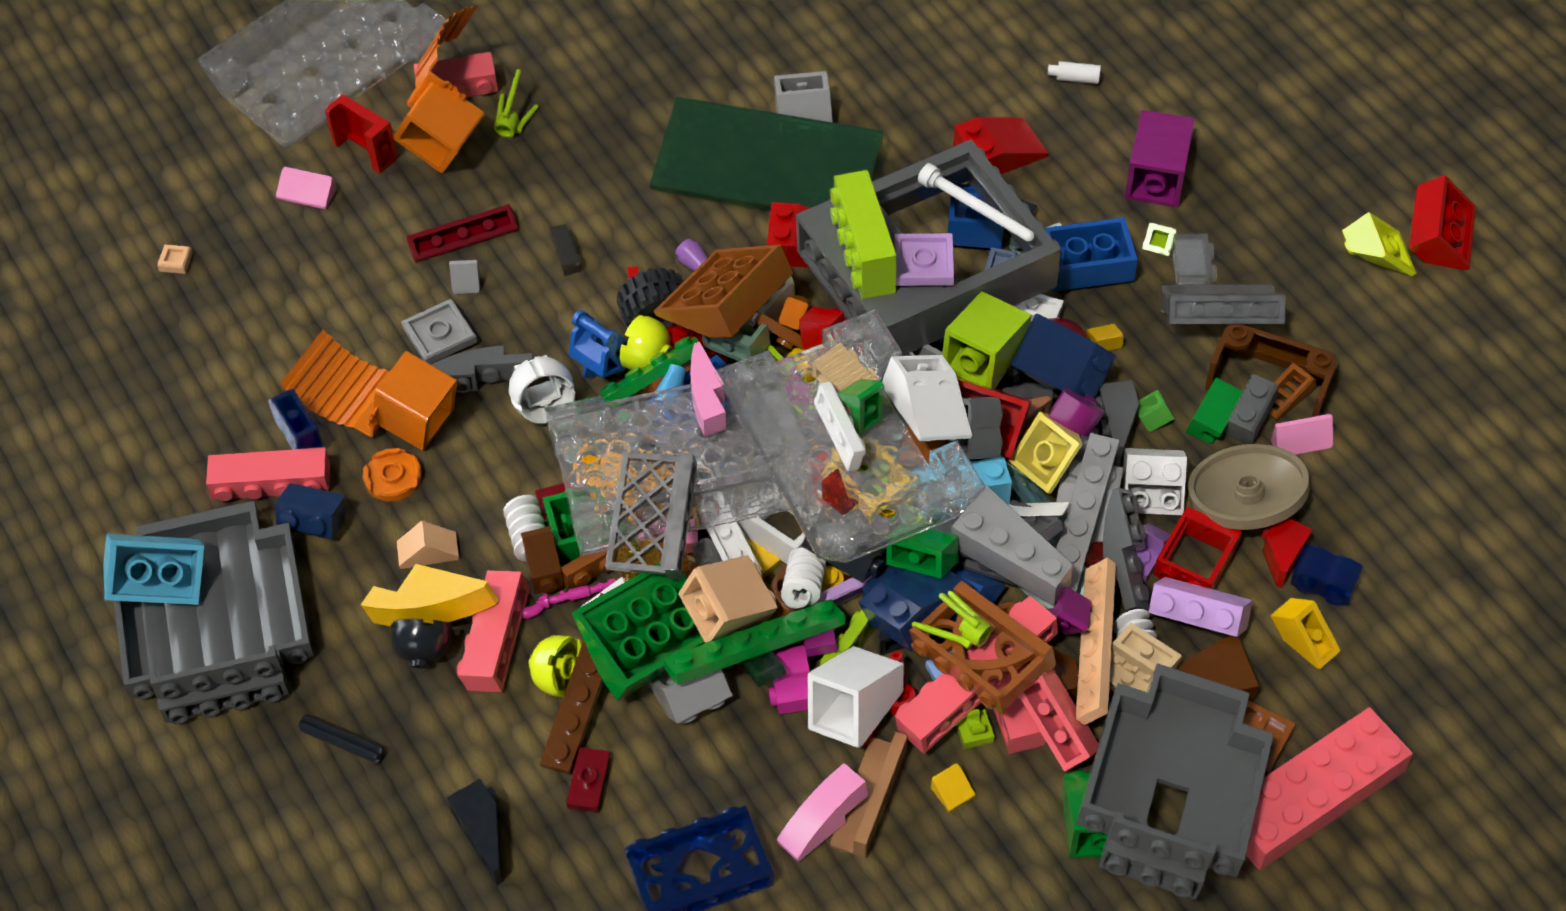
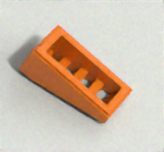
M801 295L789 296L781 311L779 323L796 330L800 329L799 319L806 314L809 306L806 298Z

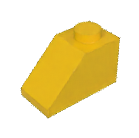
M1290 598L1270 615L1283 641L1314 667L1321 669L1341 651L1315 601Z

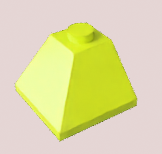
M1368 212L1342 230L1346 239L1345 247L1351 255H1357L1365 261L1409 276L1417 274L1400 232L1372 213Z

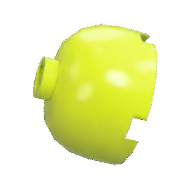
M637 316L626 330L625 335L629 339L627 346L621 344L620 362L623 367L630 370L636 367L642 369L650 364L649 360L660 352L667 354L673 350L669 330L664 324L652 317Z
M563 635L550 636L539 642L529 659L530 675L534 685L545 694L563 697L583 642L579 639H574L572 636Z

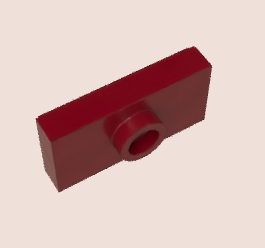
M579 747L566 801L567 809L598 813L611 758L610 751Z

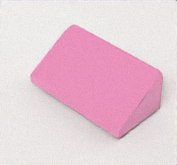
M284 167L281 172L276 199L327 209L336 191L334 179L331 176Z
M1331 414L1277 423L1274 427L1271 443L1273 446L1285 449L1294 455L1332 448L1333 417Z

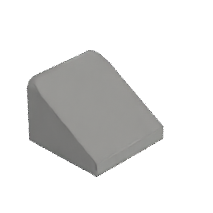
M477 260L449 261L453 294L479 293L480 272Z

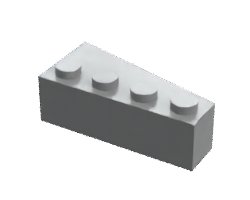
M986 484L951 527V534L958 536L959 551L1053 606L1057 603L1063 589L1071 584L1073 565Z

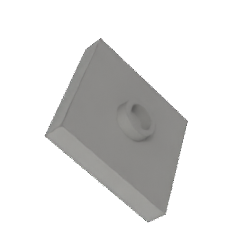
M452 299L401 321L402 328L422 359L429 364L477 343L476 335Z

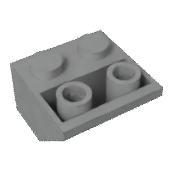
M827 71L774 76L775 103L780 137L833 132Z

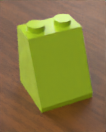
M981 291L945 329L942 355L956 373V377L995 389L1012 363L1030 326L1032 315Z

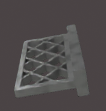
M623 451L605 563L606 570L667 575L669 579L681 580L698 465L693 453H681V456ZM630 461L643 462L648 468L635 479L628 472ZM664 464H675L674 474L663 481L656 470ZM650 474H653L660 485L646 494L638 484ZM627 477H628V479H629L631 482H629V483L626 485ZM673 483L671 491L668 486ZM633 487H636L643 498L629 508L624 502V494ZM665 489L671 496L670 503L659 510L651 499ZM648 502L656 513L644 523H641L634 512ZM622 507H624V508L626 509V511L623 512V513H622ZM668 512V518L666 519L664 515ZM631 515L639 526L627 536H624L619 530V526L623 520ZM661 518L666 524V532L654 539L646 528ZM644 531L652 542L637 552L629 541ZM618 535H619L620 538H621V540L617 543V539H618ZM664 541V545H663V549H662V547H661L659 544ZM626 544L634 556L625 563L614 562L615 552ZM656 547L662 554L661 565H647L642 557ZM638 560L641 562V564H634Z

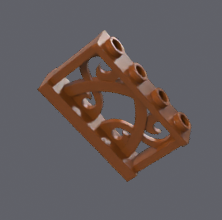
M961 581L953 588L954 593L979 617L992 626L991 634L995 633L997 635L995 652L998 659L968 660L965 658L964 646L960 643L945 639L944 643L937 644L930 638L931 633L922 631L915 626L909 630L913 641L911 646L921 657L927 656L930 658L940 672L945 675L947 673L952 675L962 689L967 692L971 690L978 695L979 700L988 709L995 708L1003 714L1007 711V707L1044 672L1048 673L1056 666L1053 648L965 582ZM943 602L921 623L938 629L949 628L953 630V634L962 636L959 626L964 618L958 615L956 622L948 620L956 612ZM1007 644L1014 648L1006 650L1009 656H1005L1002 652L1003 646ZM1029 661H1032L1019 674H1017L1015 668L1028 663ZM1008 671L1011 675V681L1003 689H996L989 683L990 680L996 678L1002 684V672Z

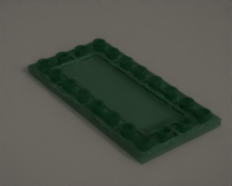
M676 96L651 178L650 188L652 190L771 210L772 202L796 203L812 208L831 200L830 189L834 188V176L868 170L872 181L883 140V131Z

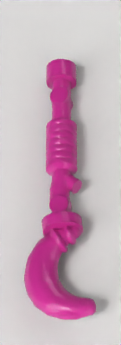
M613 578L607 580L608 582L606 583L600 582L594 586H581L569 589L568 592L561 590L559 595L550 597L548 593H545L538 598L536 604L524 607L522 618L529 619L535 617L542 612L544 607L545 609L550 608V604L555 605L565 600H578L590 597L593 593H600L616 580Z

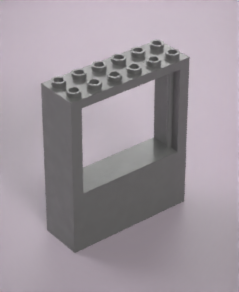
M972 140L872 182L893 246L894 235L902 233L888 215L944 192L938 187L935 189L932 187L927 188L918 182L920 171L928 163L938 167L941 171L940 173L943 174V178L956 186L968 181L986 204L1033 231L1034 239L1028 242L1007 230L1025 253L947 288H943L942 285L896 286V293L862 300L859 289H854L852 285V267H847L845 263V245L840 246L838 241V224L833 225L830 208L834 206L831 200L796 214L797 252L839 310L844 312V317L880 366L884 365L886 361L889 362L891 356H904L944 338L945 329L981 291L1015 306L1057 287L1061 255L1059 243L1055 239L1052 240L1047 234L1043 223L1035 219L1031 214L1029 206L1025 202L1022 203L1016 195L1013 186L1005 182L1001 177L999 169L996 166H992L983 149L978 148Z

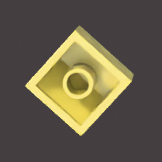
M1039 412L1015 449L1012 459L1008 461L1045 492L1051 494L1081 448L1082 442L1078 433L1049 418V414Z

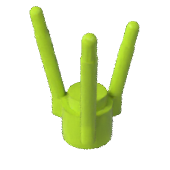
M520 69L516 70L505 110V94H500L497 117L493 128L503 137H513L515 132L521 134L524 125L539 108L535 104L520 122L518 114L511 110L520 80Z
M949 591L948 596L940 593L939 598L964 618L959 626L962 636L916 621L912 623V626L922 631L960 643L967 649L972 644L977 647L982 646L992 631V626L979 617L953 591Z

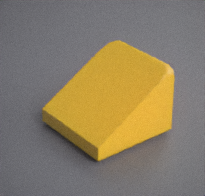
M1115 324L1087 329L1090 340L1106 350L1122 348L1124 336Z
M957 763L931 779L932 791L948 812L953 811L975 797L970 783Z

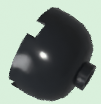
M423 619L393 621V624L391 623V646L400 659L411 662L410 667L429 668V662L438 661L446 655L452 638V624L440 620H433V624L423 622Z

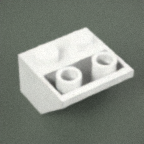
M1124 448L1123 489L1132 491L1136 496L1139 504L1137 513L1183 514L1187 456L1184 451Z

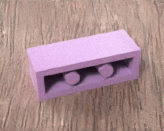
M1164 577L1154 583L1149 613L1238 637L1247 630L1253 600Z

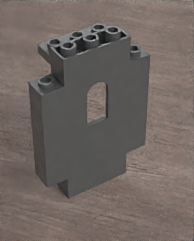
M1158 663L1151 677L1147 692L1117 683L1076 820L1077 825L1083 826L1092 832L1107 834L1099 868L1108 870L1114 875H1123L1138 880L1146 886H1156L1171 891L1179 897H1189L1196 900L1201 890L1208 868L1221 875L1237 877L1245 860L1274 733L1243 724L1250 693ZM1157 782L1188 792L1179 829L1175 835L1148 827L1147 817Z

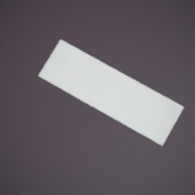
M1069 502L1025 503L1032 507L1007 505L1019 516L1063 515Z

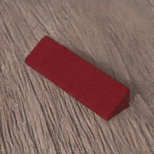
M510 204L408 235L406 236V242L414 262H418L519 229Z

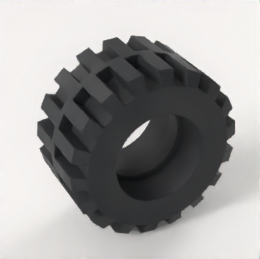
M652 268L646 272L637 273L635 277H630L627 283L620 287V292L617 293V305L626 329L639 315L652 317L664 324L666 328L673 324V322L656 316L654 310L684 282L679 273H675V270L658 268L654 270Z

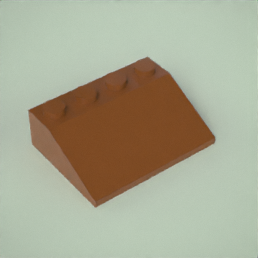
M780 244L717 249L654 310V313L660 318L707 337L729 339L739 333V329L755 316L754 313L761 306L767 304L770 301V297L777 290L784 287L785 282L793 272Z

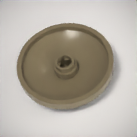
M1245 444L1220 450L1200 462L1189 478L1188 491L1193 509L1204 513L1211 520L1225 528L1249 530L1268 527L1294 515L1306 502L1310 491V484L1305 464L1293 453L1271 445Z

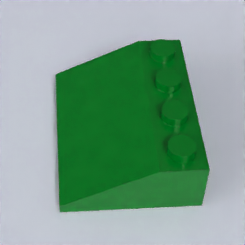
M683 570L681 580L669 579L667 575L640 573L573 611L572 615L596 669L617 701L666 673L663 658L705 643L678 594L688 579Z

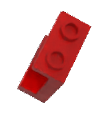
M344 94L330 103L325 109L333 145L339 147L349 139L368 150L372 170L379 174L398 159L389 121Z

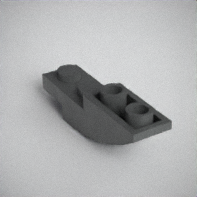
M493 346L458 353L431 365L458 380L456 392L466 393L478 391V382L509 381L515 371L514 366L521 364L525 360H533L532 353L505 355L504 346Z
M1118 487L1112 491L1105 516L1103 558L1108 557L1116 563L1115 587H1120L1125 610H1149V592L1145 584H1143L1141 560L1136 555L1137 551L1146 549L1144 541L1146 533L1137 513L1139 504L1132 491Z

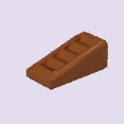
M1293 362L1274 382L1278 385L1277 393L1287 400L1283 402L1276 397L1274 403L1279 408L1277 410L1271 408L1268 415L1276 421L1281 419L1315 389L1316 379ZM1295 380L1301 385L1297 387L1291 382ZM1288 387L1294 393L1290 395L1283 388Z

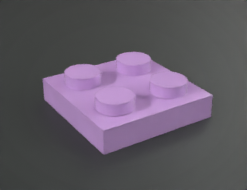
M952 233L894 235L896 286L954 285Z

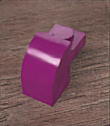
M1065 387L1050 410L1049 418L1075 433L1089 437L1106 411L1096 405L1097 399L1086 393L1083 398Z

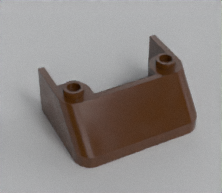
M1231 324L1224 329L1210 362L1205 390L1208 391L1214 382L1227 350L1284 368H1288L1294 362L1313 377L1324 380L1312 417L1320 415L1338 367V358L1335 354L1328 350L1246 324Z

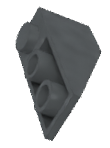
M1133 380L1103 383L1096 397V405L1106 411L1099 421L1100 435L1119 440V447L1113 466L1117 467L1121 465L1124 448L1127 447L1138 411L1139 402Z

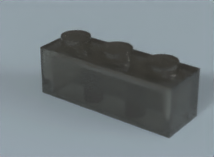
M566 224L551 227V240L564 276L580 273V265H583L581 256L576 253L578 252L576 242H572L574 239L572 230H568Z

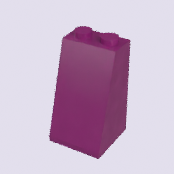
M1141 110L1129 165L1125 199L1178 208L1195 118Z

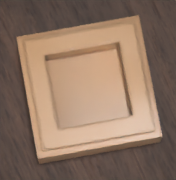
M165 244L157 264L159 272L186 274L193 255L192 248Z

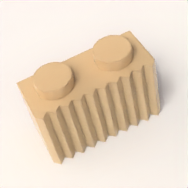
M839 343L812 362L813 376L820 383L831 382L836 393L841 392L860 379L879 381L875 371L871 368L866 369L860 362L856 352L851 348L847 350L842 343ZM842 400L843 407L852 414L851 408Z

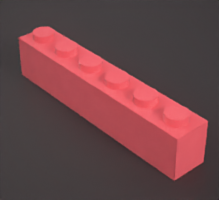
M1031 596L1023 602L1016 603L1008 614L1046 643L1058 634L1057 618ZM995 633L991 634L980 647L972 644L969 649L966 648L964 652L965 658L979 661L998 659L995 652L997 635ZM1007 644L1003 646L1002 652L1005 656H1009L1006 650L1014 648ZM1008 671L1002 672L1003 682L1011 676ZM942 673L933 682H927L921 688L919 695L911 702L907 701L900 706L895 715L897 730L902 734L908 735V740L924 754L977 707L981 701L973 691L967 692L962 689L952 675ZM996 678L989 682L996 689L1001 685L1000 680Z

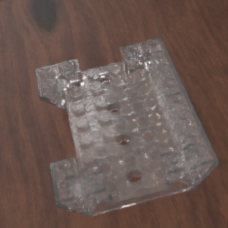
M285 0L197 58V60L223 97L283 147L296 144L327 122L325 109L342 94L354 100L404 64L422 57L444 22H446V19L424 2L414 8L405 0ZM390 19H395L396 21H395V22H391V21H388V20H390ZM350 46H357V48H355V49L348 48V47H350ZM310 73H317L314 77L307 76ZM272 100L277 101L274 104L267 103Z
M876 309L822 329V344L775 362L770 351L767 350L714 371L723 391L816 557L847 563L957 518L985 491L984 483L958 441L930 451L928 465L885 392L883 420L861 435L857 433L858 437L864 441L866 453L861 463L869 468L863 472L857 470L847 471L814 404L820 382L816 379L813 382L807 383L802 381L801 378L806 375L813 376L812 362L839 343H842L847 350L849 348L853 349L862 365L866 369H873L878 378H880L886 372L891 356H902V351ZM845 409L847 415H850V416L852 417V414H850V413ZM890 509L896 515L891 518H885L879 513L882 510Z
M772 360L716 371L724 384L725 403H722V406L726 411V429L714 433L710 438H702L698 435L702 431L693 408L691 384L605 402L602 396L545 407L544 412L555 456L558 459L580 556L608 550L623 451L681 456V453L694 454L698 465L688 532L815 505L816 500L808 458L778 365ZM768 418L772 423L767 426H761L757 423V420ZM644 443H652L656 446L650 451L640 448ZM587 455H592L597 458V460L593 463H584L581 461L582 458ZM630 461L628 472L635 479L648 468L643 462ZM664 464L656 470L663 481L674 474L675 464ZM650 474L638 485L648 494L659 486L660 483L653 474ZM627 477L626 485H627L629 482H631V481L628 479V477ZM673 483L668 486L671 491ZM633 487L624 494V502L629 508L643 498L636 487ZM664 489L653 497L651 501L661 510L670 503L671 496ZM648 502L634 512L641 523H644L656 513ZM622 507V513H623V512L626 511V509H625L624 507ZM668 512L664 515L666 519L668 518ZM630 515L620 523L619 530L624 536H627L639 525ZM659 518L646 529L656 539L666 532V524ZM642 531L629 542L633 545L651 540ZM618 535L617 543L621 540V538H620L619 535Z

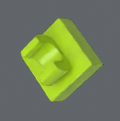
M972 710L956 725L963 749L994 742L995 736L986 710Z

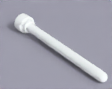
M926 164L920 171L918 182L923 186L934 189L938 187L1025 241L1029 242L1034 239L1033 231L943 178L940 169L933 164Z

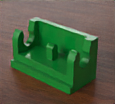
M1216 377L1185 434L1193 435L1206 443L1212 444L1215 438L1211 435L1220 437L1228 418H1230V413L1233 412V408H1235V404L1240 399V394L1243 391Z

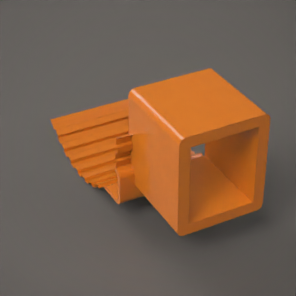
M478 5L472 6L469 9L467 7L463 8L461 12H455L440 28L417 66L418 69L415 75L417 76L415 80L416 88L407 101V105L411 110L393 135L395 141L440 173L446 170L485 114L465 99L466 95L460 94L455 86H452L448 80L443 81L432 73L431 69L438 61L437 50L439 45L443 41L450 42L452 39H457Z
M323 329L280 385L285 390H288L290 395L295 397L302 405L304 404L309 410L316 412L317 415L323 416L331 422L334 421L339 425L343 424L347 427H353L368 437H373L381 426L424 451L454 410L458 380L408 351L403 353L390 371L384 368L380 369L375 365L372 366L368 362L360 360L359 357L352 355L347 349L342 348Z

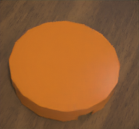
M400 448L385 449L377 452L371 457L372 460L368 465L366 463L363 468V481L368 493L376 499L386 502L399 501L409 497L417 490L422 479V470L417 457L406 453L405 450Z

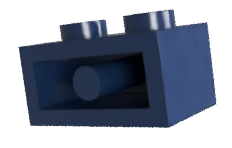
M290 483L276 501V525L289 523L291 531H299L332 539L346 520L345 495Z

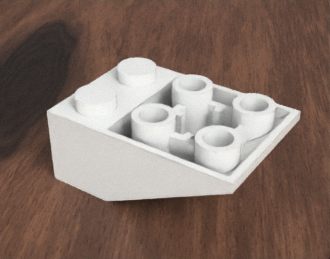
M943 355L891 356L882 380L884 391L918 440L971 439L972 432L956 373Z

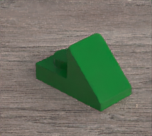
M860 379L838 393L839 397L851 408L854 429L859 435L883 420L884 384L881 381Z

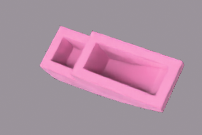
M697 342L694 344L691 356V391L697 422L704 437L726 429V411L722 406V403H725L724 384L701 343Z
M843 763L800 806L777 838V843L798 862L842 827L846 823L845 815L868 797L866 781Z

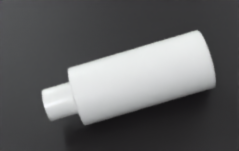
M1059 61V65L1048 66V75L1057 76L1059 81L1099 84L1101 65Z

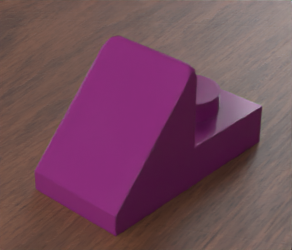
M1065 587L1055 607L1047 610L1057 618L1058 631L1062 634L1069 635L1085 632L1089 622L1091 601L1069 587Z

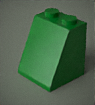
M1073 771L1063 776L1061 790L1069 859L1101 857L1107 834L1092 832L1076 824L1090 773L1085 771Z

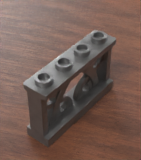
M1272 284L1161 286V312L1167 314L1169 324H1285L1286 295L1284 293H1276Z

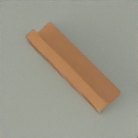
M895 732L891 743L874 737L870 739L857 772L866 781L868 797L845 815L846 823L834 832L830 841L832 848L866 859L905 757L908 735Z

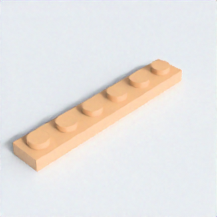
M1108 557L1085 569L1084 597L1091 601L1088 627L1085 632H1081L1076 720L1084 725L1108 714L1116 563Z

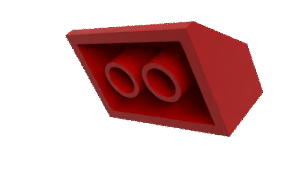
M1446 175L1418 185L1414 200L1415 206L1409 248L1412 253L1417 255L1425 264L1460 270L1469 269L1476 206Z
M957 377L962 398L994 397L1000 399L1003 407V418L999 427L1003 438V447L1000 455L1012 459L1024 429L1032 401Z

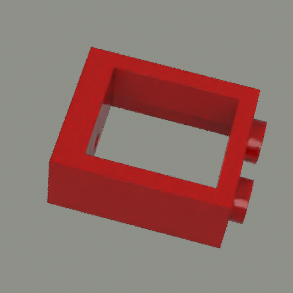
M1187 506L1156 559L1153 575L1160 580L1168 577L1214 590L1239 546L1242 531L1225 528L1211 520L1204 513ZM1185 534L1224 551L1209 579L1170 561Z

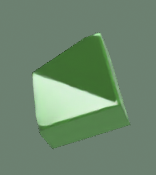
M1159 389L1138 400L1137 413L1149 432L1174 420Z

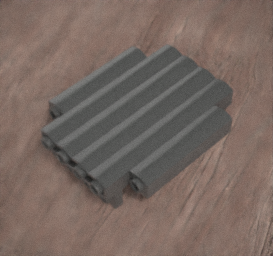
M255 501L136 526V534L138 536L199 539L204 544L199 605L114 601L123 683L129 697L148 699L155 694L158 699L159 711L165 723L181 724L196 715L212 717L227 708L242 710L257 701L272 703L288 695L284 663L300 664L314 656L294 537L289 523L262 529Z

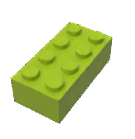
M868 170L834 176V188L830 189L831 202L834 207L830 208L833 225L838 224L839 227L837 229L840 246L845 245L846 248L844 250L846 266L852 267L853 270L851 272L853 288L859 289L862 300L896 293V252Z

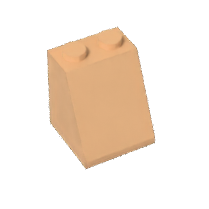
M749 555L694 568L678 593L705 643L767 621L778 608L773 592L767 589L762 580L759 567L753 564Z

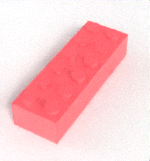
M1370 707L1263 778L1246 856L1259 871L1404 773L1413 753Z

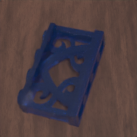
M747 806L727 808L719 815L711 818H698L690 825L679 829L669 828L659 836L635 840L630 846L624 848L626 861L645 911H704L774 886V871L766 857ZM740 829L744 832L745 839L740 847L733 850L731 847L735 844L736 836L734 835L731 839H727L723 834ZM750 846L758 863L752 867L741 856ZM691 849L706 851L721 858L714 864L709 882L701 884L698 879L691 875L676 874L682 860ZM659 857L661 859L660 862L655 865L650 864V866L657 872H663V875L651 876L642 870L641 866L644 861ZM726 864H731L725 868V871H730L732 874L720 877L719 871ZM685 882L690 884L691 888L680 892L679 888L682 886V883L674 885L673 883ZM646 883L661 884V899L652 901Z

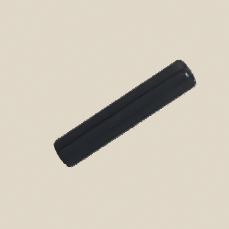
M303 715L298 726L301 732L371 762L379 763L384 756L385 750L382 745L312 715Z

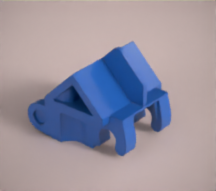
M577 311L572 318V323L575 327L571 332L568 355L584 365L583 377L590 378L599 375L604 378L621 371L623 372L626 368L620 362L621 344L627 346L626 339L616 331L604 328L599 321L585 311Z

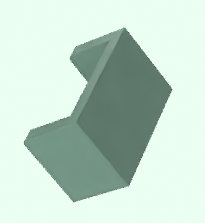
M764 323L754 333L740 328L739 333L729 339H724L723 337L710 338L702 335L705 348L750 366L754 365L770 345L768 325Z

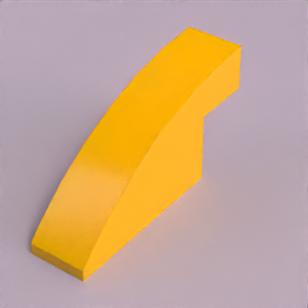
M415 564L397 592L373 586L361 606L375 624L391 626L393 621L403 619H423V622L433 624V620L451 622L476 614L496 605L499 599L487 581Z

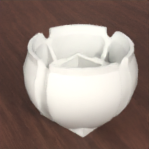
M545 355L537 356L530 361L525 360L521 364L514 366L515 371L509 382V395L514 408L525 419L534 423H549L550 417H555L560 413H567L574 403L575 387L573 377L564 364ZM543 376H549L550 381L526 388L534 380Z

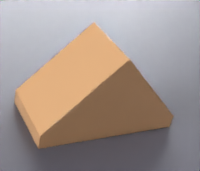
M425 521L419 522L397 541L400 569L411 568L415 564L429 565L459 560L456 532Z

